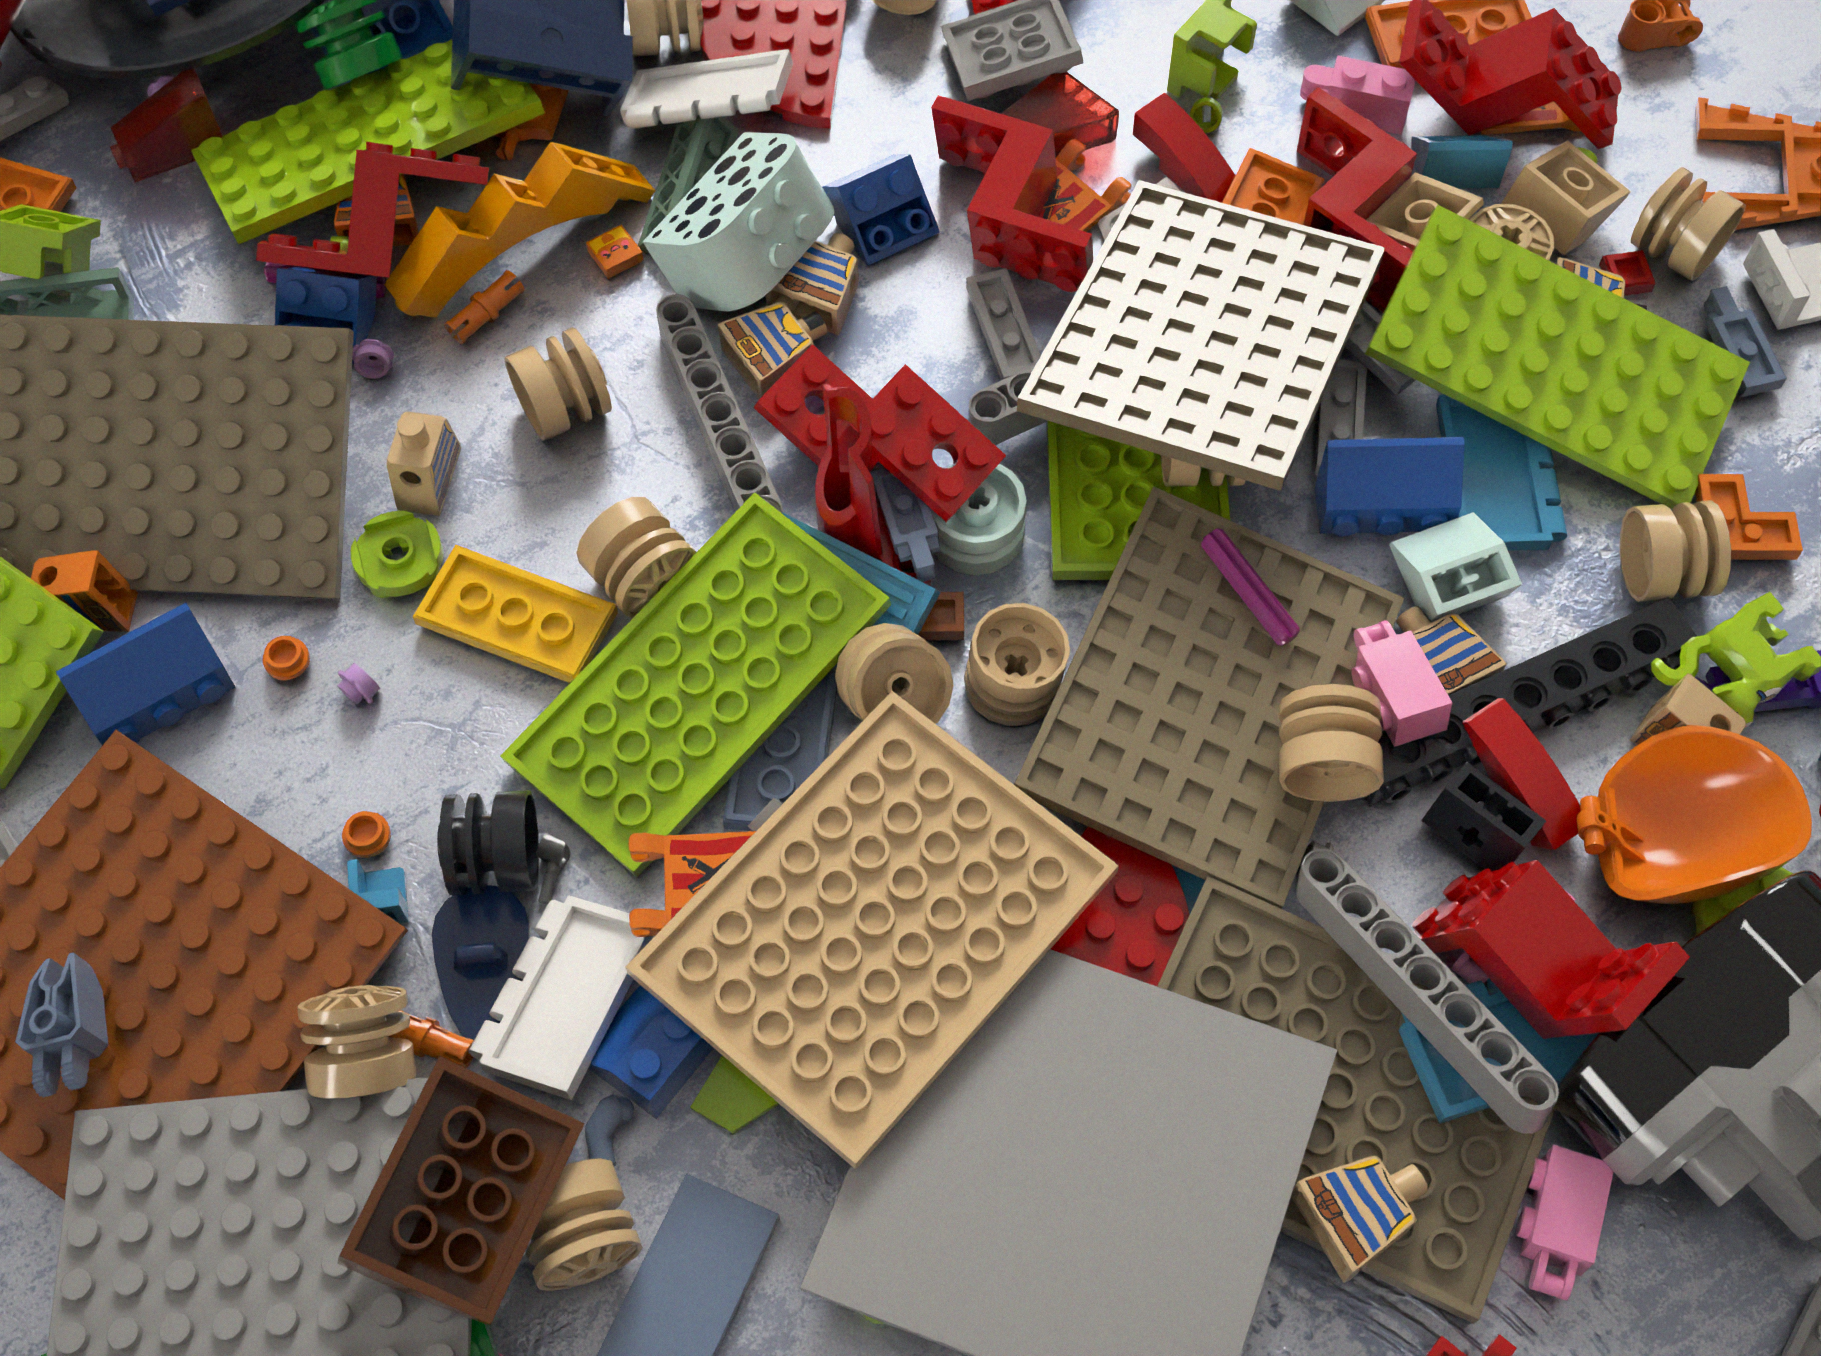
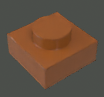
M940 592L919 636L925 640H964V592Z

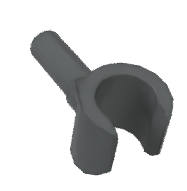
M549 833L542 837L536 851L537 858L548 862L538 902L548 904L551 900L559 870L567 864L571 855L570 849L564 840Z

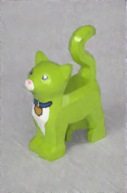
M1768 592L1745 604L1732 618L1715 626L1706 634L1690 638L1681 646L1679 668L1671 669L1661 659L1655 658L1651 662V671L1663 684L1674 686L1688 673L1693 677L1697 675L1699 671V655L1706 653L1732 681L1731 683L1713 688L1711 692L1744 718L1745 728L1753 723L1756 706L1774 698L1793 677L1800 681H1805L1819 673L1821 670V656L1813 646H1806L1782 655H1777L1770 645L1775 646L1779 644L1789 634L1785 629H1778L1772 623H1768L1767 616L1775 618L1784 610L1774 595Z

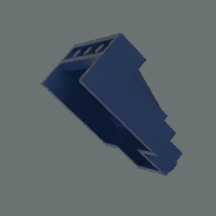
M454 0L451 89L459 90L468 72L600 95L602 96V115L610 116L632 82L633 36L624 35V0Z

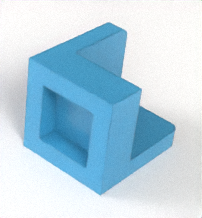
M358 859L348 860L349 889L399 924L409 922L406 876L403 868L397 867L365 872Z

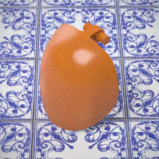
M1686 725L1668 729L1632 748L1607 772L1599 788L1598 797L1591 795L1581 798V812L1577 815L1578 836L1584 840L1585 852L1592 855L1598 854L1600 866L1609 887L1619 896L1636 901L1660 904L1689 903L1732 893L1764 878L1799 855L1806 848L1811 838L1812 830L1811 812L1803 787L1792 769L1780 756L1760 742L1740 734L1715 727Z

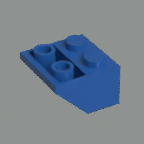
M911 154L890 155L822 186L834 206V218L838 227L844 235L853 241L854 250L865 265H871L940 233Z
M293 265L278 267L276 275L275 325L349 328L354 331L353 347L360 345L362 340L367 339L375 317L377 276Z

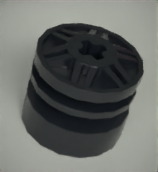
M529 790L496 792L491 814H487L484 801L479 793L469 794L466 807L461 795H445L442 801L440 823L438 825L437 848L439 863L448 894L465 895L469 883L474 894H485L489 874L493 871L500 892L536 890L539 876V858L536 856L539 845V831L532 792Z

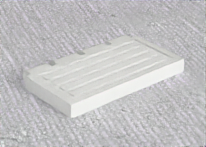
M786 49L637 70L620 109L624 125L628 129L656 126L659 120H661L662 124L694 121L697 115H700L701 119L731 116L735 114L736 110H739L741 114L768 111L771 105L779 104L793 66L790 50Z
M568 895L564 903L550 900L534 929L535 933L545 938V940L537 937L529 938L512 970V973L523 979V981L513 978L507 979L489 1012L494 1019L501 1021L500 1024L485 1020L468 1051L469 1054L480 1060L479 1064L484 1072L572 1101L633 981V978L627 974L625 967L655 936H633L629 925L630 913Z

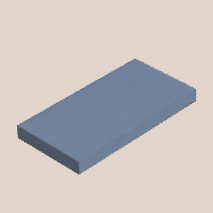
M837 664L731 776L723 816L724 829L753 831L748 825L773 798L784 803L828 758L837 696L835 679Z
M686 1173L596 1356H716L780 1220L779 1214Z

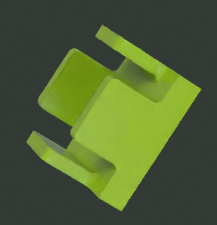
M1205 0L1174 33L1167 91L1180 98L1189 88L1204 97L1210 96L1214 99H1219L1236 81L1239 70L1217 57L1229 45L1248 54L1254 46L1257 22L1233 9L1231 6L1232 0Z
M22 204L1 210L0 271L39 279L44 277L45 261L63 264V274L89 271L91 240L100 237L101 220Z

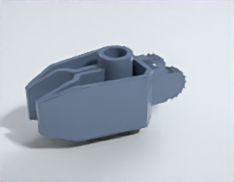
M74 952L68 954L64 967L51 958L46 959L29 982L16 1043L33 1056V1076L31 1077L33 1089H35L39 1096L46 1097L56 1094L59 1086L58 1080H60V1066H62V1082L65 1083L68 1089L75 1090L85 1087L88 1079L89 1059L99 1057L108 1046L103 990L91 965Z

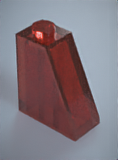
M195 69L179 73L111 126L117 144L111 145L110 149L119 169L128 167L134 182H138L195 162L196 160L191 150L198 148L208 138H223Z
M1066 71L1049 75L1001 114L1053 129L1056 158L1064 146L1072 139H1077L1085 145V150L1114 141L1117 138L1120 110Z

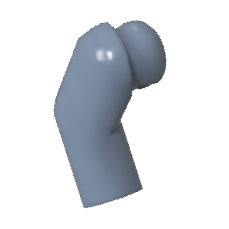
M613 1094L600 1100L585 1125L589 1159L602 1158L610 1160L614 1166L616 1165L611 1135L618 1124L625 1125L633 1118L634 1106L629 1098H618Z

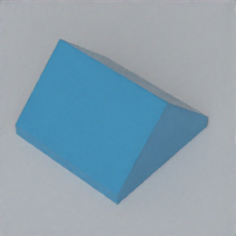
M1494 135L1412 136V150L1417 153L1414 163L1415 172L1458 189L1499 188L1512 151L1513 141Z

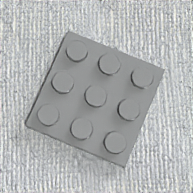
M1018 0L941 26L945 43L968 101L976 98H987L995 92L1013 86L1027 85L1035 79L1053 73H1064L1074 66L1084 64L1081 48L1059 0Z

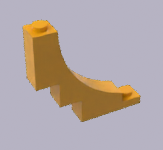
M551 141L524 181L493 174L468 213L436 206L384 285L395 298V305L405 314L436 318L448 301L471 277L515 244L551 226L572 219L607 214L618 198L623 201L632 199L647 203L656 190L634 164Z

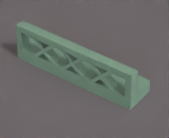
M697 115L694 121L679 122L677 124L638 243V247L644 253H649L643 244L647 236L736 142L739 129L725 117L701 119L700 115Z
M119 267L47 275L39 279L21 278L0 281V314L134 320V297ZM113 284L115 290L101 291L93 288V286ZM62 289L72 294L59 296L50 292ZM22 295L30 299L16 301L8 298V296Z

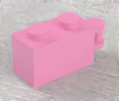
M1337 55L1334 68L1310 65L1304 70L1300 96L1303 100L1307 101L1308 95L1319 87L1331 96L1341 100L1344 105L1365 119L1371 120L1383 131L1402 135L1416 80L1405 69Z
M1387 620L1366 628L1354 630V641L1358 650L1356 667L1352 668L1354 686L1368 690L1378 697L1381 705V719L1379 721L1382 731H1386L1393 746L1395 747L1446 731L1452 701L1412 631L1396 635Z
M1554 1144L1542 1159H1535L1533 1172L1527 1186L1534 1189L1531 1207H1523L1516 1228V1236L1523 1238L1520 1256L1534 1260L1529 1289L1567 1301L1572 1292L1576 1274L1582 1276L1594 1264L1613 1177V1171L1603 1160ZM1547 1265L1562 1269L1561 1276L1547 1272Z

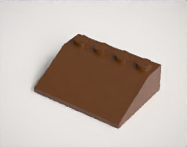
M439 1056L339 1255L337 1264L388 1287L490 1326L585 1123Z

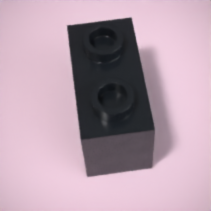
M1468 762L1447 784L1421 820L1484 869L1489 868L1491 871L1499 870L1506 864L1515 862L1546 822L1545 819Z

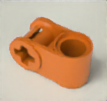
M1634 0L1621 26L1618 38L1625 48L1635 52L1669 46H1683L1699 37L1703 31V24L1700 18L1693 16L1690 10V0Z

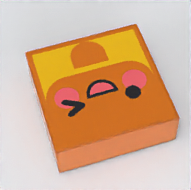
M622 224L586 242L587 252L607 279L644 261L641 249Z

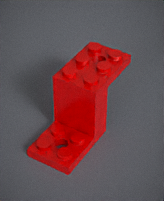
M1429 0L1410 1L1399 64L1468 135L1475 134L1555 102L1598 150L1613 144L1614 129L1618 121L1617 104L1618 96L1621 93L1620 79L1614 71H1610L1599 59L1596 50L1592 46H1588L1577 34L1574 25L1570 21H1566L1555 8L1469 45L1466 37L1462 33H1458L1446 20L1443 12L1435 8Z
M1317 87L1307 97L1296 152L1331 175L1332 178L1309 198L1303 225L1385 247L1381 265L1365 299L1384 313L1413 251L1386 235L1374 223L1366 220L1411 177L1417 153L1411 150L1405 143L1398 141L1377 127L1371 120L1365 119L1344 105L1338 98Z
M937 95L931 111L939 159H943L953 166L962 165L985 174L967 208L973 258L988 267L1007 268V270L1017 272L1023 278L1042 280L1056 285L1063 291L1077 292L1094 262L1092 234L1039 217L1057 182L1053 129Z
M366 142V150L356 149L347 251L340 250L341 242L315 239L312 247L297 245L296 236L271 233V235H268V241L262 240L257 243L256 261L390 278L399 174L487 185L489 168L480 166V157L454 154L452 163L436 160L437 151L411 148L409 157L393 154V145Z
M813 344L769 388L753 407L819 467L827 448L825 413L817 415L810 412L805 405V398L816 396L824 402V384L831 385L832 388L849 387L853 389L866 403L871 417L872 456L868 465L869 472L874 471L882 464L945 522L956 513L1006 457L997 446L906 364L872 398ZM836 420L839 465H849L848 448L857 442L860 434L854 425L848 421ZM934 449H944L949 452L953 459V467L942 468L938 466L933 460L932 451Z
M1538 860L1518 865L1510 862L1499 870L1491 871L1487 868L1472 877H1467L1465 874L1461 875L1444 889L1443 895L1446 898L1436 908L1431 907L1412 923V927L1415 929L1414 933L1434 954L1463 948L1543 1039L1626 1030L1690 958L1677 941L1657 945L1646 943L1639 948L1628 950L1616 949Z

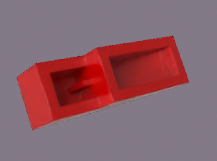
M1165 92L1134 113L1132 135L1160 158L1159 170L1184 192L1222 203L1235 178V173L1198 124Z
M1504 698L1496 699L1462 722L1489 778L1546 820L1542 828L1530 841L1532 846L1555 850L1578 834L1577 815L1581 812V808L1577 798L1543 745Z

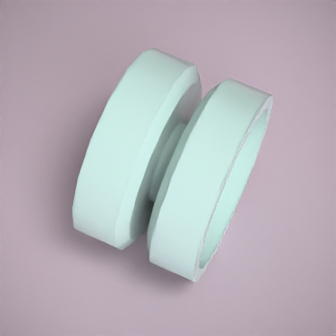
M999 464L947 522L931 509L939 533L940 552L934 554L941 563L960 573L970 575L988 574L1009 565L1021 551L1025 535L1027 500L1023 484L1013 471Z

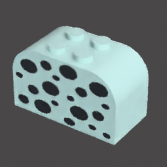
M744 132L647 236L643 244L676 294L688 297L695 308L733 311L758 301L779 283L829 226L834 216V206L797 142L791 135Z

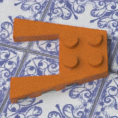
M1698 97L1695 107L1697 139L1781 141L1784 194L1726 192L1746 204L1745 212L1735 230L1821 216V122L1815 121L1814 127L1792 122V116L1776 113L1774 118L1749 113L1750 107L1731 103L1730 108L1727 109L1708 105V98ZM1705 192L1702 202L1705 203L1716 192Z

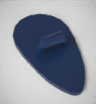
M487 885L485 894H474L471 887H468L465 895H453L448 898L436 914L432 929L434 962L448 1012L460 1034L475 1040L485 1020L500 1024L501 1021L494 1019L489 1012L508 978L523 981V979L515 976L512 970L529 940L530 925L525 907L513 893L500 892L499 887L495 885Z

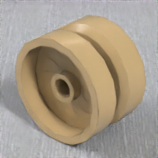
M883 623L867 627L849 640L838 658L835 673L838 694L849 711L861 721L891 691L895 692L935 724L939 722L950 705L953 690L950 665L940 650L905 626Z

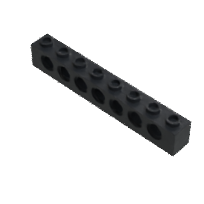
M1667 597L1448 695L1452 701V707L1446 731L1395 747L1386 731H1382V736L1378 743L1383 752L1384 782L1377 791L1364 796L1369 806L1386 800L1387 803H1393L1408 795L1412 787L1425 781L1429 785L1442 781L1452 773L1454 768L1466 762L1472 766L1481 763L1462 722L1498 698H1504L1533 734L1535 731L1546 726L1553 730L1567 723L1575 713L1587 708L1589 712L1596 711L1608 704L1613 696L1626 690L1629 694H1632L1646 687L1655 677L1651 671V662L1655 658L1661 659L1671 669L1679 668L1681 646L1697 635L1671 599ZM1636 648H1641L1648 654L1641 653ZM1596 665L1605 667L1609 672L1600 670ZM1556 682L1567 685L1571 690L1559 687ZM1516 700L1528 703L1531 708L1522 707ZM1435 736L1445 737L1452 744H1442L1436 740ZM1394 755H1404L1408 757L1412 761V763L1400 762L1394 757Z

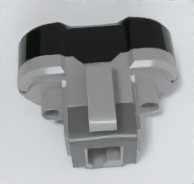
M1801 870L1787 876L1738 905L1687 941L1682 948L1690 958L1626 1030L1597 1033L1557 1082L1559 1094L1554 1108L1624 1184L1642 1185L1652 1178L1659 1185L1679 1168H1682L1718 1207L1726 1203L1748 1184L1800 1240L1810 1242L1821 1251V878L1811 870Z

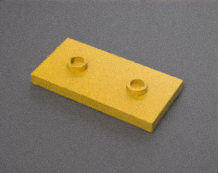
M455 545L415 611L413 619L416 625L571 683L592 661L616 618L618 609L614 603Z

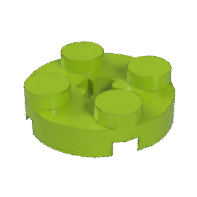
M391 511L370 519L363 526L365 532L360 535L358 541H356V538L351 545L350 556L359 580L370 589L373 595L379 598L405 596L415 593L425 586L432 585L440 571L444 550L439 534L431 522L427 519L425 522L422 519L415 518L411 512ZM395 547H401L403 552H408L406 556L399 560L386 558L387 554L393 555L391 549Z

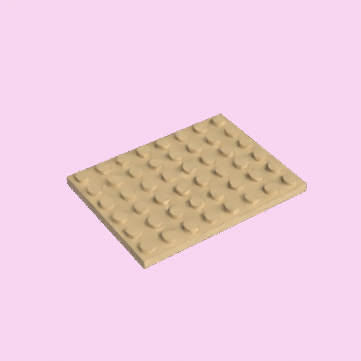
M891 691L625 968L629 976L852 1167L857 1169L1117 874L1119 865L895 692Z

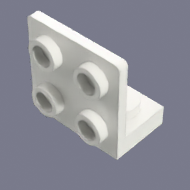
M1775 229L1758 232L1743 266L1777 330L1820 321L1821 243L1788 249L1786 245L1782 244Z

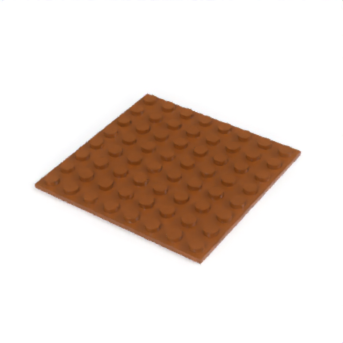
M115 730L0 867V1151L65 1200L75 1111L285 1091L304 1067L305 1057L316 1051L320 1046L307 1044L301 1040L300 1032L304 1027L311 1024L303 1023L299 1020L297 1009L299 1004L310 998L324 995L340 988L367 985L408 930L124 734ZM74 952L91 965L103 990L108 1046L99 1057L89 1059V1072L87 1073L88 1079L85 1087L75 1090L68 1089L65 1083L62 1082V1066H60V1080H58L59 1086L56 1094L42 1097L33 1089L31 1077L33 1076V1056L16 1043V1037L29 982L39 967L49 958L64 967L68 954Z

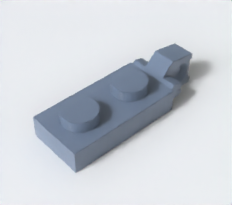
M1727 286L1710 290V294L1703 305L1707 313L1705 322L1714 344L1750 362L1738 390L1740 396L1745 397L1781 388L1787 377L1752 309L1745 310L1743 306L1737 307Z
M886 468L870 472L895 554H898L900 562L912 561L917 580L925 582L936 579L935 564L931 554L940 552L939 533L931 509Z

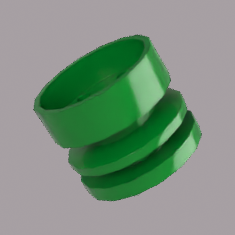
M332 0L313 8L302 20L294 24L298 33L313 27L317 28L320 36L303 43L305 49L325 46L328 52L327 55L313 64L324 90L403 58L392 32L373 35L370 29L371 26L385 17L383 11L365 17L361 9L378 0Z

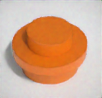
M284 635L272 639L267 644L263 654L265 670L271 677L277 680L297 678L304 673L310 662V653L306 645L301 640Z
M362 811L352 815L347 820L342 831L344 846L349 853L359 858H371L380 854L386 849L391 839V829L386 819L378 813Z

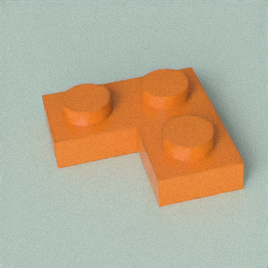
M1698 474L1699 484L1695 491L1696 501L1711 500L1718 504L1723 512L1730 535L1731 560L1798 559L1803 548L1795 512H1750L1743 474Z

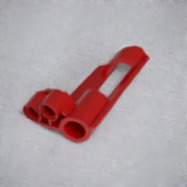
M824 384L823 395L827 448L819 464L815 482L818 530L917 579L915 573L903 571L913 568L912 561L900 562L898 554H895L880 507L877 508L874 481L868 470L872 456L871 417L866 403L856 391L849 387L832 388L831 385ZM836 420L848 421L854 425L860 434L857 442L848 448L849 465H839ZM931 580L923 582L931 586Z

